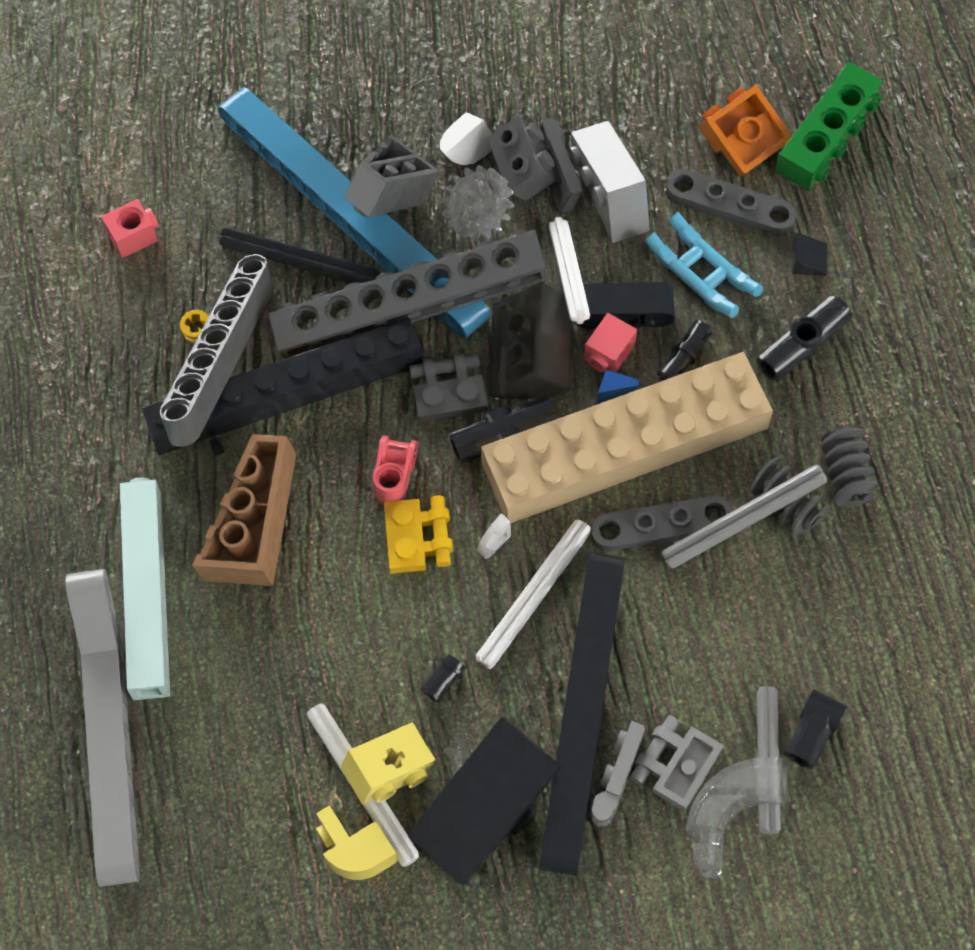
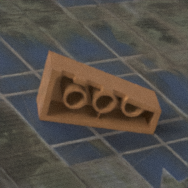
M252 434L234 473L235 480L229 492H225L220 503L222 508L214 525H210L205 536L207 541L201 554L196 555L192 564L203 581L273 586L296 460V452L287 436Z

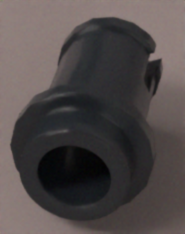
M450 654L445 659L440 658V666L426 684L420 688L426 696L436 703L441 701V698L458 678L462 679L464 677L462 672L466 667Z

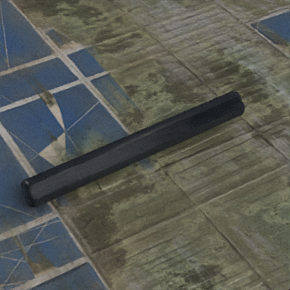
M223 227L219 235V244L222 247L251 255H262L268 260L350 283H366L376 280V277L380 275V271L375 268L229 227Z

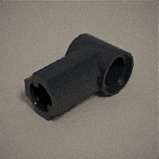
M813 689L799 716L801 721L783 755L802 768L813 769L825 748L824 746L829 736H833L847 705Z

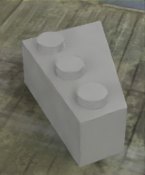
M605 121L571 132L573 145L569 147L571 162L574 167L578 166L582 180L589 190L611 242L615 243L650 231L646 180L610 122Z

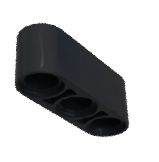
M665 282L583 284L590 317L584 320L583 324L576 323V325L581 328L596 329L607 313L634 328L670 325L675 320L673 287Z

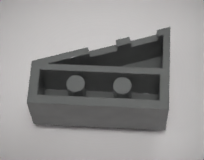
M390 134L385 143H381L378 146L376 152L373 151L361 162L344 198L354 205V210L357 213L366 217L420 206L424 204L440 171Z

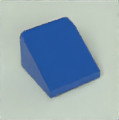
M609 370L606 371L598 391L597 404L638 390V379Z

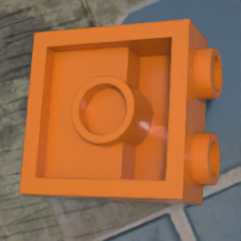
M757 84L747 91L742 86L727 97L729 104L722 109L718 104L701 115L705 121L698 126L715 153L717 154L722 151L739 177L784 147L792 137V134Z

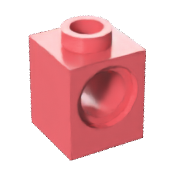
M138 199L101 216L107 234L122 259L158 241L154 229L159 226L157 219L150 208L144 210ZM138 225L134 229H128L131 226Z
M607 313L585 344L584 360L598 372L609 370L616 373L635 347L637 329Z

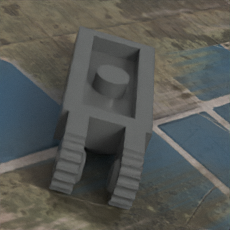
M545 118L540 127L544 135L542 143L545 150L554 160L555 166L553 170L557 181L549 187L558 210L561 213L571 212L583 193L582 183L576 176L571 164L570 153L565 149L561 139L564 132L560 128L559 122L556 119Z

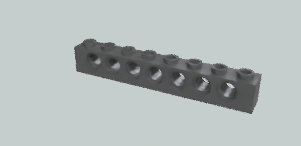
M519 230L511 233L506 239L496 242L484 241L477 244L474 249L465 252H449L443 255L442 259L430 263L425 261L412 264L409 269L398 273H382L376 277V280L366 283H351L346 285L343 290L331 294L319 293L303 303L284 304L277 311L268 314L277 350L286 359L407 317L410 318L411 323L550 280L535 230ZM505 258H516L511 266H500ZM482 268V272L478 276L473 278L467 277L471 269ZM441 278L449 279L444 287H434L437 280ZM406 289H416L411 297L401 298L402 293ZM378 298L382 299L380 306L375 309H368L371 301ZM349 309L346 317L335 319L340 310ZM316 319V323L312 328L303 330V326L308 320Z

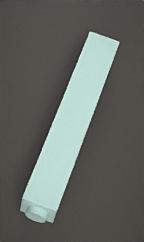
M134 478L130 482L120 483L127 690L132 699L142 700L170 697L161 491L156 480Z

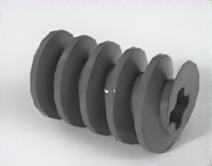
M840 428L830 431L821 437V450L825 454V464L829 467L828 476L833 480L831 489L836 493L834 500L837 506L853 507L868 503L874 497L869 491L874 490L878 486L876 480H866L875 471L873 467H863V465L871 461V456L866 453H860L868 447L866 441L858 440L865 434L862 428Z
M779 456L770 460L755 477L750 488L754 495L764 494L788 480L786 476L791 468L786 465L778 470L776 466L781 459ZM807 493L775 511L773 514L779 515L783 513L780 521L784 525L793 523L791 532L794 535H799L813 528L830 511L831 507L829 505L821 509L817 508L821 499L819 495L808 499Z

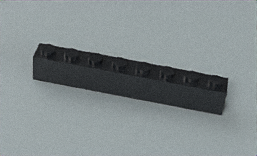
M407 317L230 377L200 437L194 443L410 370L409 365L422 363L421 345L410 318ZM164 401L142 408L158 455L182 448L174 446L169 442L159 413Z

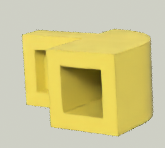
M330 805L316 813L321 824L315 828L327 848L334 845L323 856L327 865L336 874L347 879L364 880L376 876L398 862L395 850L376 821L349 837Z

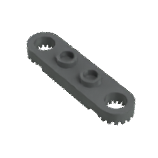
M678 169L672 172L667 179L666 193L677 204L682 203L693 207L695 210L747 227L759 228L769 233L772 232L773 235L787 234L794 226L796 220L795 208L785 200L688 169ZM679 180L680 182L684 180V182L688 181L692 189L687 192H681L674 185ZM774 211L775 213L777 211L781 213L782 211L788 217L787 221L783 223L774 222L770 218V213L772 214Z
M708 496L606 513L594 520L591 528V539L595 546L599 547L600 550H605V552L679 541L713 523L705 516V510H708V508L718 507V509L724 512V516L732 512L733 508L723 497ZM612 524L613 527L616 526L620 534L613 540H606L599 534L600 528L603 525Z

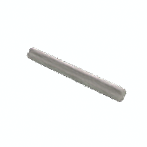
M819 465L810 467L663 550L662 554L669 567L676 568L827 482V477Z

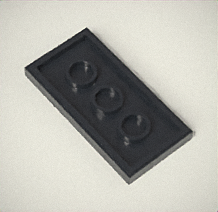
M501 717L407 835L456 881L465 886L562 766L506 717Z

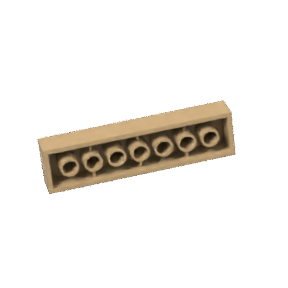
M741 352L481 446V461L503 515L511 523L766 430L769 427L773 410L745 353Z

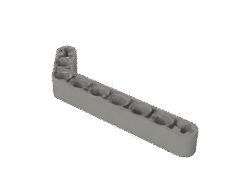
M105 569L66 574V592L81 654L97 882L99 887L139 882L140 867L123 647L109 581Z

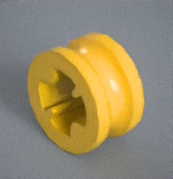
M191 310L182 316L180 328L186 340L195 344L202 329L198 327V332H192L190 325L195 326L194 322L201 321L204 327L209 318L208 314L201 310Z

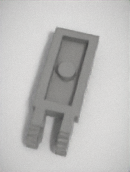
M632 721L628 732L621 730L614 747V751L619 753L615 766L607 765L600 785L606 787V791L595 796L593 806L591 807V822L597 828L607 827L612 822V818H614L644 738L645 728L642 724Z

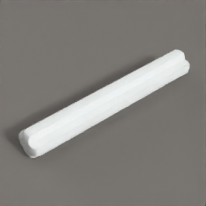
M556 217L555 221L549 223V231L571 321L583 324L584 320L589 319L590 312L568 221L562 220L561 217Z

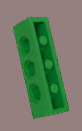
M848 62L779 153L775 172L807 191H810L816 181L821 183L831 168L829 164L832 159H839L843 155L848 145L847 139L850 135L856 136L865 123L866 119L864 116L867 112L873 113L879 106L883 97L879 94L883 80Z

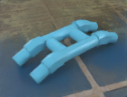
M679 212L675 213L668 221L678 232V236L691 248L678 259L677 255L661 241L655 232L644 240L654 252L653 255L665 268L670 269L710 308L719 313L722 312L730 318L737 316L739 307L728 301L725 296L714 289L727 278L728 282L742 292L745 291L754 297L760 296L763 291L761 284L750 279V276L743 273L739 268H735L703 240L701 235L695 231L691 224L686 222ZM701 257L716 268L704 280L689 269Z

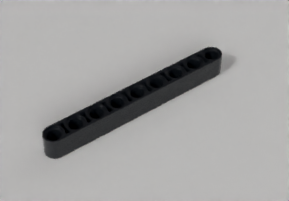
M589 552L556 762L562 767L553 777L539 870L577 876L624 571V557Z

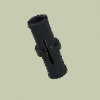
M700 320L693 321L685 336L680 341L675 342L671 348L672 353L657 372V376H660L659 379L661 381L683 374L689 365H693L697 361L700 349L712 335V330H710L706 323Z

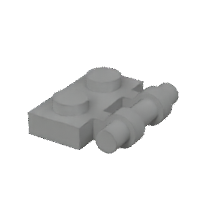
M668 715L662 726L658 725L652 733L653 740L646 752L640 753L634 762L636 768L629 778L640 786L644 784L649 775L658 778L652 793L685 812L722 752L724 745L692 726L685 737L682 738L675 733L681 724L680 721ZM669 747L676 752L668 765L665 766L658 762V759L665 748Z

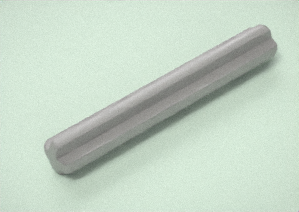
M764 686L759 687L757 691L759 831L763 834H777L781 829L778 690L775 687Z

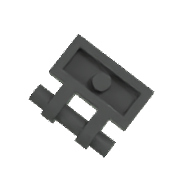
M464 353L453 354V358L433 361V358L422 359L423 363L409 365L411 379L425 377L426 384L413 386L419 423L488 412L482 375L468 377L467 374L468 369L480 368L478 354L464 356ZM456 372L457 379L437 382L436 375Z

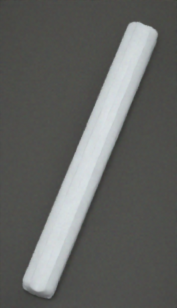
M577 519L571 524L478 651L476 660L482 666L492 669L590 535L591 528L586 523Z
M318 704L307 712V716L340 768L347 752L352 747L326 706ZM372 800L364 804L363 806L372 820L378 823L395 850L401 866L406 867L419 858L418 851L387 802L377 803L376 800Z

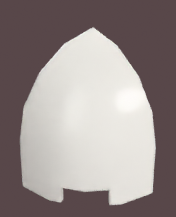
M466 112L443 134L440 141V150L454 163L460 165L474 164L492 151L487 139L492 133L483 119Z

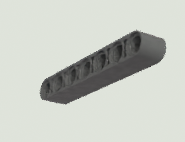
M248 255L237 263L160 408L159 413L169 442L174 446L184 447L191 445L200 437L274 291L266 258L262 255Z

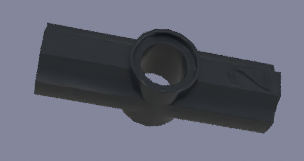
M831 295L806 317H800L795 320L791 330L757 358V363L762 373L770 380L779 382L803 360L814 357L818 347L852 319L853 314L849 310L848 304L840 297ZM798 336H807L811 341H803Z
M543 396L513 409L508 406L496 408L486 414L481 422L450 433L449 439L457 459L463 464L481 457V446L558 418L551 400L547 396Z

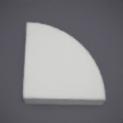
M502 513L487 529L479 542L477 552L485 559L490 558L511 537V521Z

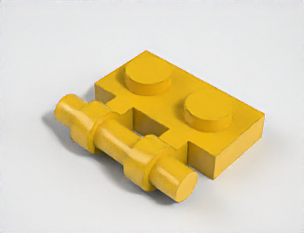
M437 495L431 497V509L423 512L420 510L419 499L384 502L390 574L426 570L425 557L436 556L438 567L451 565L450 553L453 552V542L451 538H448L447 523L450 522L449 509L445 508L444 496ZM433 526L434 539L423 542L422 527Z

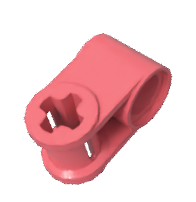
M382 435L373 474L375 497L381 505H384V502L405 499L411 472L414 470L417 459L418 441L412 440L410 443L389 440V436ZM386 482L397 483V485L393 488H385L382 486Z

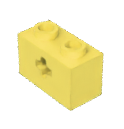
M412 722L350 749L340 768L361 804L364 805L372 800H376L377 803L383 802L392 797L397 789L405 785L413 788L423 783L428 778L427 773L433 765L435 758Z

